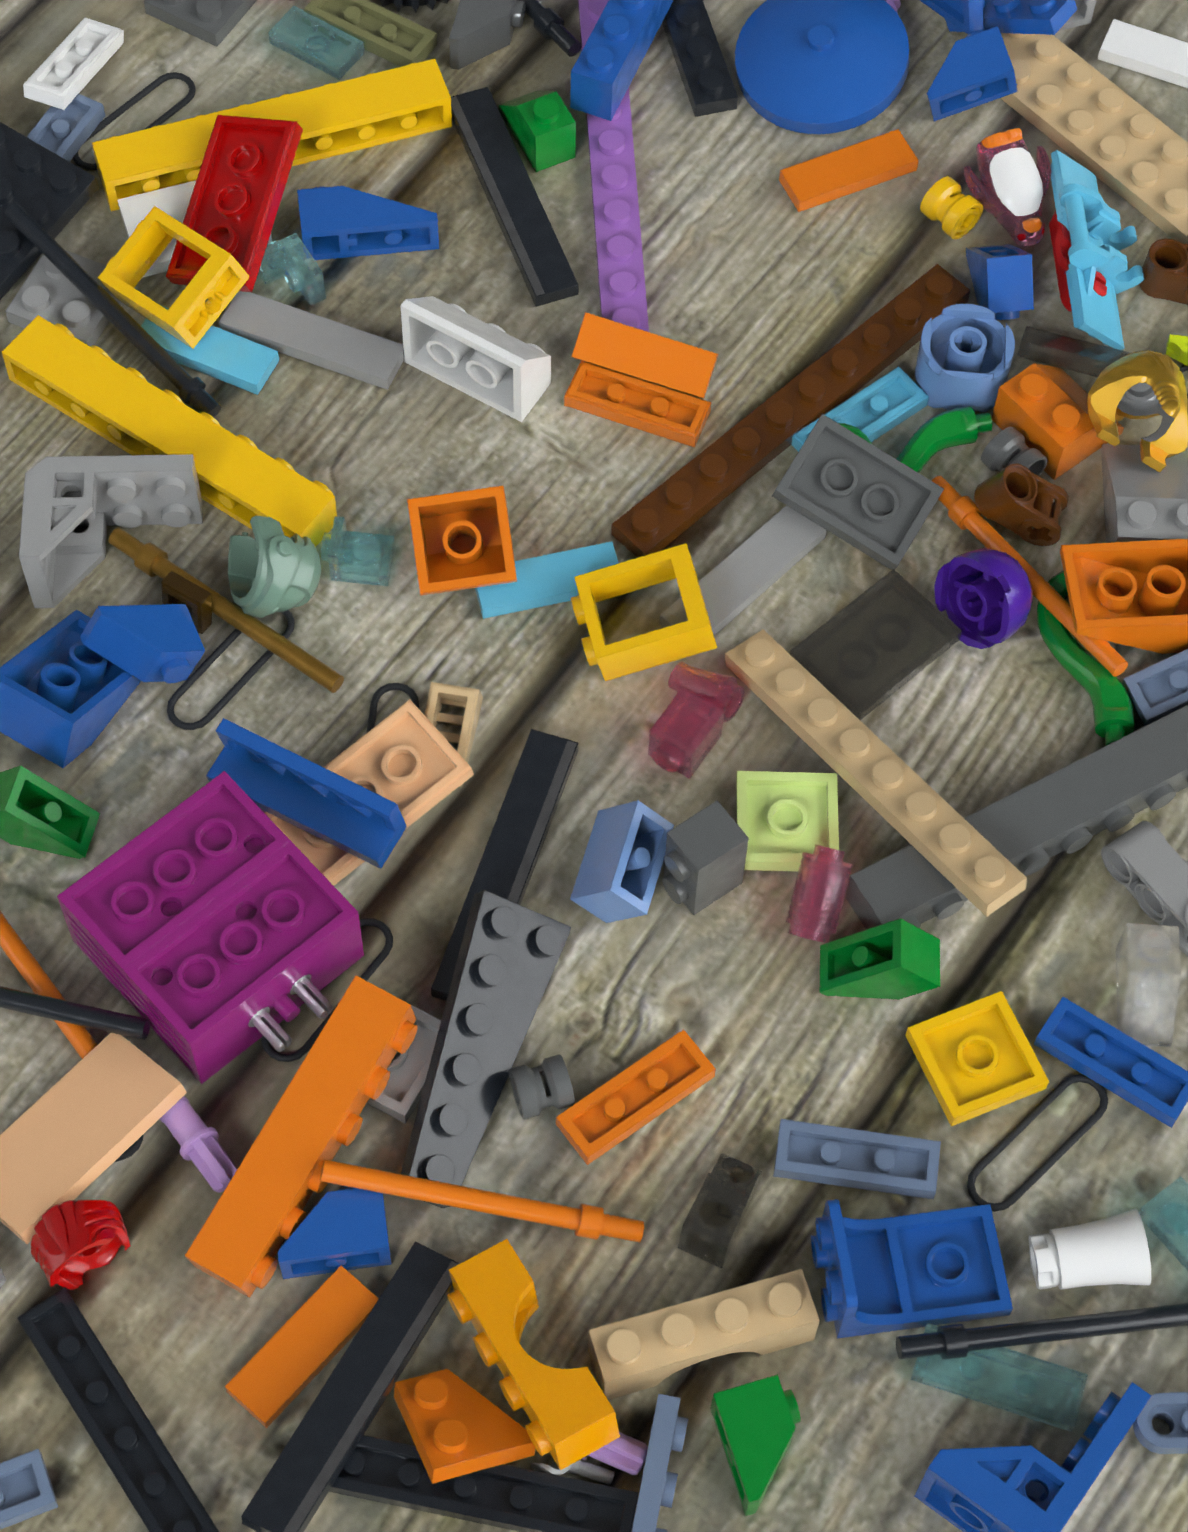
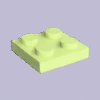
M737 771L736 823L749 838L744 870L838 872L840 862L837 773Z

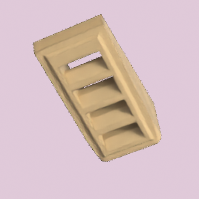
M431 682L425 716L436 729L438 723L462 726L461 734L439 732L449 743L458 744L457 752L468 763L483 700L480 689ZM442 705L465 708L464 716L441 713Z

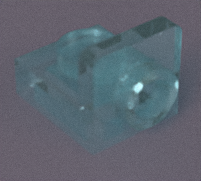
M297 233L281 240H275L267 245L259 269L260 278L264 284H269L285 277L290 289L294 293L300 291L310 306L326 299L322 270Z
M335 516L332 533L324 532L321 548L322 561L329 562L331 581L388 586L395 549L394 536L347 531L345 517Z

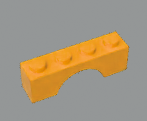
M508 1239L449 1269L454 1291L447 1295L451 1307L461 1324L471 1321L478 1332V1335L473 1337V1341L482 1360L487 1367L497 1364L505 1377L499 1380L502 1392L514 1411L523 1407L531 1423L526 1425V1430L541 1456L550 1452L557 1466L562 1470L620 1437L615 1410L588 1367L573 1369L550 1367L533 1359L520 1345L524 1327L539 1308L533 1279Z

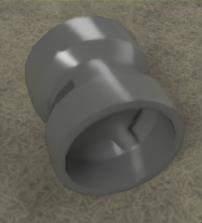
M1011 426L999 432L988 443L981 455V461L991 471H1001L1010 464L1018 463L1038 476L1042 474L1048 462L1047 457L1037 448H1029L1025 444V437L1015 427Z
M560 1054L545 1058L541 1065L533 1068L520 1065L509 1069L513 1095L523 1120L539 1116L542 1109L554 1106L557 1109H563L575 1104L570 1077Z

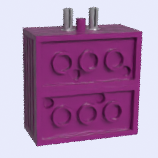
M225 771L57 896L73 942L141 1018L150 1020V1028L201 1085L262 1036L279 1052L285 1050V1046L288 1048L292 1038L282 1029L279 1023L284 1019L286 1022L294 1020L301 1011L299 1007L304 1003L320 1019L325 1018L326 1013L329 1015L333 1010V1005L324 997L320 990L364 956L358 911Z

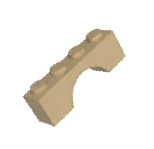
M798 1269L590 1329L588 1333V1352L598 1385L607 1399L610 1400L655 1387L675 1372L710 1358L738 1352H755L765 1355L813 1341L820 1320L803 1270Z

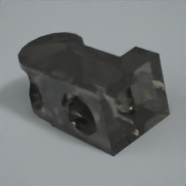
M722 1153L712 1172L708 1173L683 1223L678 1249L722 1269L736 1233L755 1194L762 1170Z

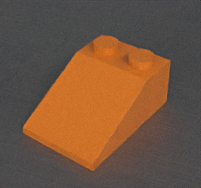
M1188 539L1061 545L1060 555L1076 634L1161 654L1180 653L1188 649Z

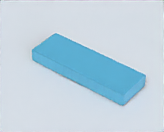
M147 318L141 325L177 363L257 395L279 362L278 351L213 325L194 349Z
M898 366L824 415L837 423H845L857 427L867 435L870 442H873L926 407L929 396ZM819 418L793 435L791 445L798 452Z
M613 542L515 561L517 582L475 588L483 619L571 601V597L579 595L575 576L619 563Z

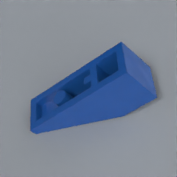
M345 186L297 190L305 261L439 249L437 213Z

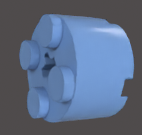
M955 304L944 308L941 315L933 320L931 317L925 323L915 366V379L917 385L929 396L928 406L946 410L970 406L974 412H987L995 406L999 386L1007 382L1015 350V339L1012 330L1007 323L1004 327L995 319L996 313L979 305Z

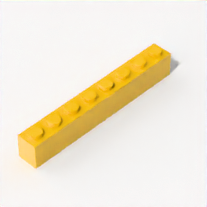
M431 59L382 72L370 73L337 83L325 84L292 94H284L251 104H243L206 115H198L194 118L165 125H157L149 129L112 136L104 140L92 142L98 174L110 211L112 212L119 210L118 199L197 180L217 115L297 121L302 127L303 132L293 160V167L452 127L451 96L436 59Z
M37 315L2 351L9 380L130 455L193 454L201 498L248 528L252 529L250 520L254 516L271 517L280 522L285 536L291 538L296 533L302 538L306 536L311 539L316 547L338 523L335 496L325 484L317 480L310 481L298 474L282 458L270 457L259 450L248 437L241 434L234 435L221 427L219 422L206 412L198 413L185 405L174 392L167 389L160 390L147 382L146 378L132 367L124 368L111 360L109 355L96 345L88 346L75 338L72 332L64 325L59 323L54 325Z

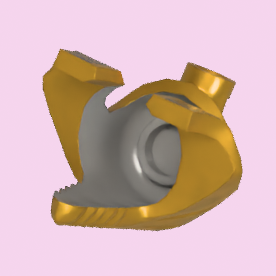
M1148 350L1132 352L1106 366L1101 371L1088 392L1087 398L1088 414L1095 428L1096 436L1116 446L1120 443L1116 420L1121 421L1124 417L1129 419H1147L1158 415L1163 416L1158 430L1148 437L1141 438L1140 442L1142 462L1161 472L1166 466L1165 459L1184 452L1188 445V399L1185 379L1180 368L1169 356Z

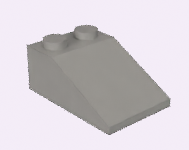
M1102 444L1101 459L1106 543L1188 539V447L1184 452L1166 458L1165 468L1158 472L1142 462L1139 445L1113 446L1111 444Z

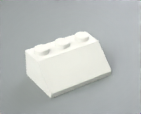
M434 296L405 299L401 304L405 363L520 422L524 420L551 384V356L546 354L539 346L532 343L526 344L507 334L499 326L492 323L487 324L467 314L460 306L447 304Z

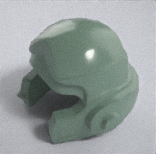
M252 517L250 524L255 540L248 536L247 532H242V535L230 536L228 579L234 602L240 606L244 614L257 618H264L267 615L285 612L306 604L313 597L321 576L320 557L315 545L310 538L306 536L302 538L297 533L291 538L285 536L280 522L271 517Z

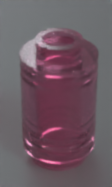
M815 844L813 854L802 853L803 858L800 861L801 864L799 865L791 904L789 905L790 909L785 921L790 923L789 934L823 943H828L830 934L836 935V927L838 926L839 915L841 914L849 875L851 874L850 869L853 864L843 862L844 851Z

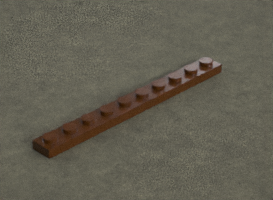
M936 264L612 523L611 535L637 558L661 551L792 444V437L795 433L820 418L822 414H826L846 401L919 342L925 323L931 317L933 320L942 314L944 308L951 305L966 304L971 290L939 264Z

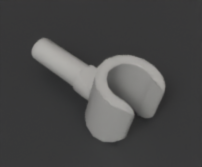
M581 1459L562 1470L559 1469L555 1461H553L551 1466L543 1463H531L534 1471L553 1475L569 1472L607 1485L612 1483L614 1477L613 1471L582 1461Z

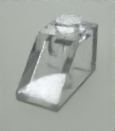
M1127 923L1116 947L1118 1030L1145 1046L1171 1047L1173 1042L1181 977L1179 926Z

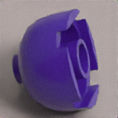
M981 548L954 557L938 570L934 584L935 603L939 613L946 610L948 618L955 624L947 627L949 631L967 646L979 649L989 648L995 644L1002 643L1014 635L1026 623L1033 604L1032 586L1025 570L1017 560L1007 553L992 549Z

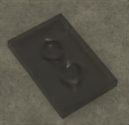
M893 569L790 650L789 654L859 720H862L958 642L962 630Z

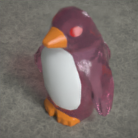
M1020 128L1009 129L1005 132H998L988 136L976 145L981 181L973 170L966 166L964 167V177L972 195L983 204V209L993 215L1017 245L1024 247L1035 245L1044 238L1045 232L1042 208L1051 176L1049 157L1042 146H1037L1036 166L1022 138Z

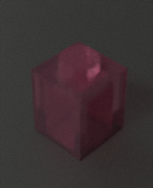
M682 687L650 729L648 755L662 769L668 772L677 771L690 779L721 737L724 711Z

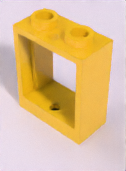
M154 206L144 220L136 226L135 231L117 254L109 260L106 268L98 276V279L119 301L194 349L250 276L230 253ZM175 238L208 260L167 310L136 290L135 286L172 239Z
M687 543L574 577L579 595L571 597L573 610L578 625L587 624L590 635L581 638L589 666L598 664L605 681L717 648ZM677 579L688 621L608 645L606 644L596 602Z

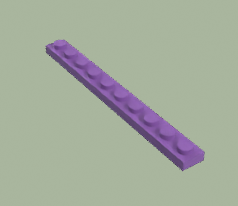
M578 0L581 51L609 0ZM628 88L611 121L586 113L600 312L602 318L649 332Z

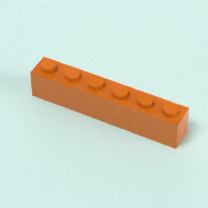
M355 975L185 1254V1257L196 1268L249 1298L256 1287L263 1289L268 1284L278 1265V1260L274 1258L284 1240H288L306 1218L307 1212L303 1208L314 1191L319 1194L328 1184L327 1182L320 1181L324 1159L332 1161L342 1144L349 1146L352 1143L363 1122V1118L359 1116L369 1098L376 1100L388 1083L390 1071L387 1068L397 1052L404 1054L413 1042L418 1026L414 1024L417 1019L411 1004Z

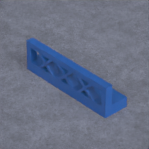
M225 718L222 719L215 731L222 741L224 748L206 775L209 782L225 771L260 809L380 869L383 867L407 827L396 803Z

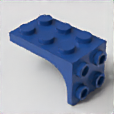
M833 1199L826 1200L822 1217H818L815 1220L816 1235L811 1236L812 1257L816 1269L824 1268L826 1288H821L820 1291L821 1306L825 1321H834L837 1339L1009 1316L1013 1310L990 1204L880 1219H851L842 1216L839 1200Z

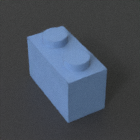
M639 800L599 810L570 900L605 923L647 915L664 861L667 832L672 830L674 825Z

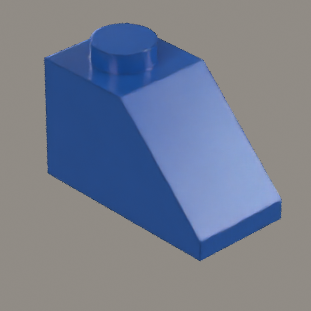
M999 27L973 31L965 38L955 42L927 92L934 122L1018 92L1014 68Z
M1011 244L966 248V258L977 305L988 308L996 313V320L1017 319L1020 317V311L1034 310L1031 253Z
M186 604L98 606L80 636L83 645L142 682L165 681L166 683H178L186 681L205 652Z
M342 1185L337 1191L327 1192L278 1250V1262L283 1279L334 1273L341 1265L347 1271L392 1265L383 1193Z

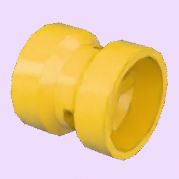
M949 176L938 180L927 191L920 205L921 212L930 220H939L942 223V230L955 240L965 236L976 225L984 208L983 204L974 196L962 194L961 185Z

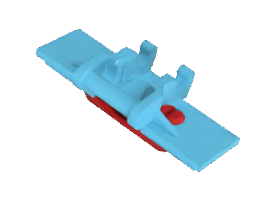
M1055 150L1051 153L1052 163L1049 169L1056 211L1049 222L1060 299L1063 306L1072 312L1075 328L1087 332L1090 337L1102 341V344L1121 351L1125 347L1116 294L1133 288L1144 280L1142 267L1136 265L1128 270L1127 256L1120 252V250L1131 246L1137 241L1136 230L1134 226H1127L1120 231V214L1115 209L1110 208L1104 202L1101 194H1099L1096 175L1065 154Z

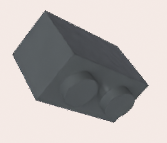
M717 800L667 832L662 883L670 898L677 904L683 902L693 915L743 882L749 838Z

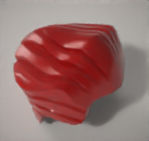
M69 1200L55 1205L41 1216L42 1220L34 1228L36 1234L31 1239V1254L46 1274L50 1287L58 1284L69 1290H75L83 1284L82 1277L86 1271L110 1264L121 1245L124 1246V1250H127L131 1245L120 1211L114 1203L106 1200Z

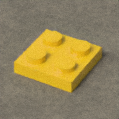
M1002 991L907 1028L905 1036L951 1127L1047 1088L1049 1080Z

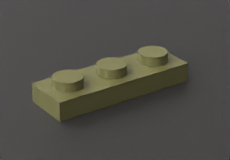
M311 0L304 8L305 21L400 67L424 61L437 46L436 32L369 0Z

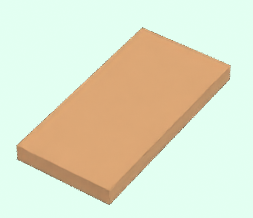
M410 699L324 766V768L396 803L406 823V828L474 775L469 764ZM265 812L333 886L365 862Z
M110 1033L0 1135V1221L23 1242L28 1244L32 1236L36 1234L34 1228L42 1220L41 1216L57 1204L75 1200L187 1093L182 1083L125 1037Z

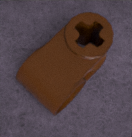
M1167 238L1157 240L1148 251L1142 267L1144 280L1139 286L1144 293L1153 298L1166 299L1188 305V244Z
M1018 463L1010 464L977 486L974 500L980 513L987 519L999 523L1033 545L1051 546L1060 540L1062 529L1058 523L1061 511L1067 507L1069 498L1067 492L1060 486L1049 483Z

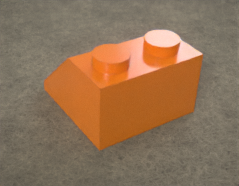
M1033 363L999 386L992 421L1002 430L1010 426L1015 427L1025 437V444L1029 448H1037L1046 456L1048 462L1044 471L1053 480H1056L1102 448V444H1107L1106 441L1096 436L1095 428L1089 418L1088 393L1062 368ZM1116 421L1118 433L1120 435L1122 434L1124 427L1118 421Z
M504 486L407 499L421 596L517 582Z

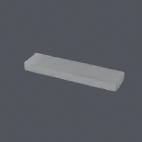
M238 291L219 321V327L223 330L285 355L387 390L404 361L403 344L251 292Z
M786 505L699 581L714 636L824 540L827 530ZM682 597L660 615L659 624L664 628L688 621Z

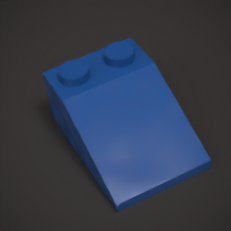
M78 610L72 612L0 667V732L61 768L66 767L93 744L141 682L136 677L83 645L80 636L91 618Z

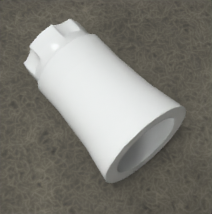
M1137 1209L1080 1225L1050 1229L1049 1234L1030 1235L1028 1238L1030 1262L1038 1289L1056 1286L1062 1290L1096 1285L1151 1284V1262L1144 1225Z

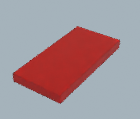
M217 115L182 224L224 249L236 259L250 276L239 290L242 292L252 293L303 132L302 127L297 121ZM177 240L165 277L172 284L188 285L208 259Z

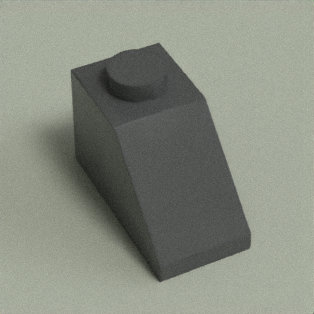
M460 0L449 37L450 68L459 70L510 45L515 27L521 28L523 25L525 1Z

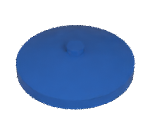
M767 0L751 14L738 36L735 49L737 80L741 92L750 106L759 115L776 126L805 134H832L853 129L882 113L900 93L909 70V40L907 31L897 12L885 0Z

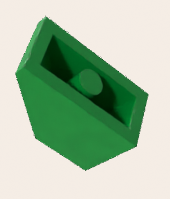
M537 90L498 105V110L535 172L576 158V121L557 91Z
M21 765L0 772V838L11 845L77 859L85 858L101 813Z
M901 918L820 945L819 993L825 996L900 1000L940 987V939Z
M778 1374L714 1393L710 1410L745 1516L757 1512L791 1445L796 1429L795 1424L801 1422L794 1393L791 1389L783 1391Z

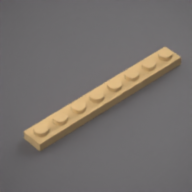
M764 629L725 653L726 667L986 917L1026 890L1027 877Z

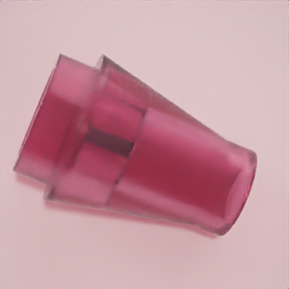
M680 662L675 666L668 681L669 688L681 694L711 721H717L718 719L723 722L730 721L738 712L744 699V688L737 684L735 677L694 667L685 662Z

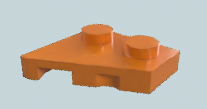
M448 1368L395 1382L394 1399L432 1484L535 1456V1446L527 1430Z

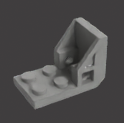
M193 454L45 457L27 471L24 481L19 559L34 608H55L106 558L107 526L135 528L139 525L183 527L188 524H203V503ZM77 526H89L83 533L73 532Z

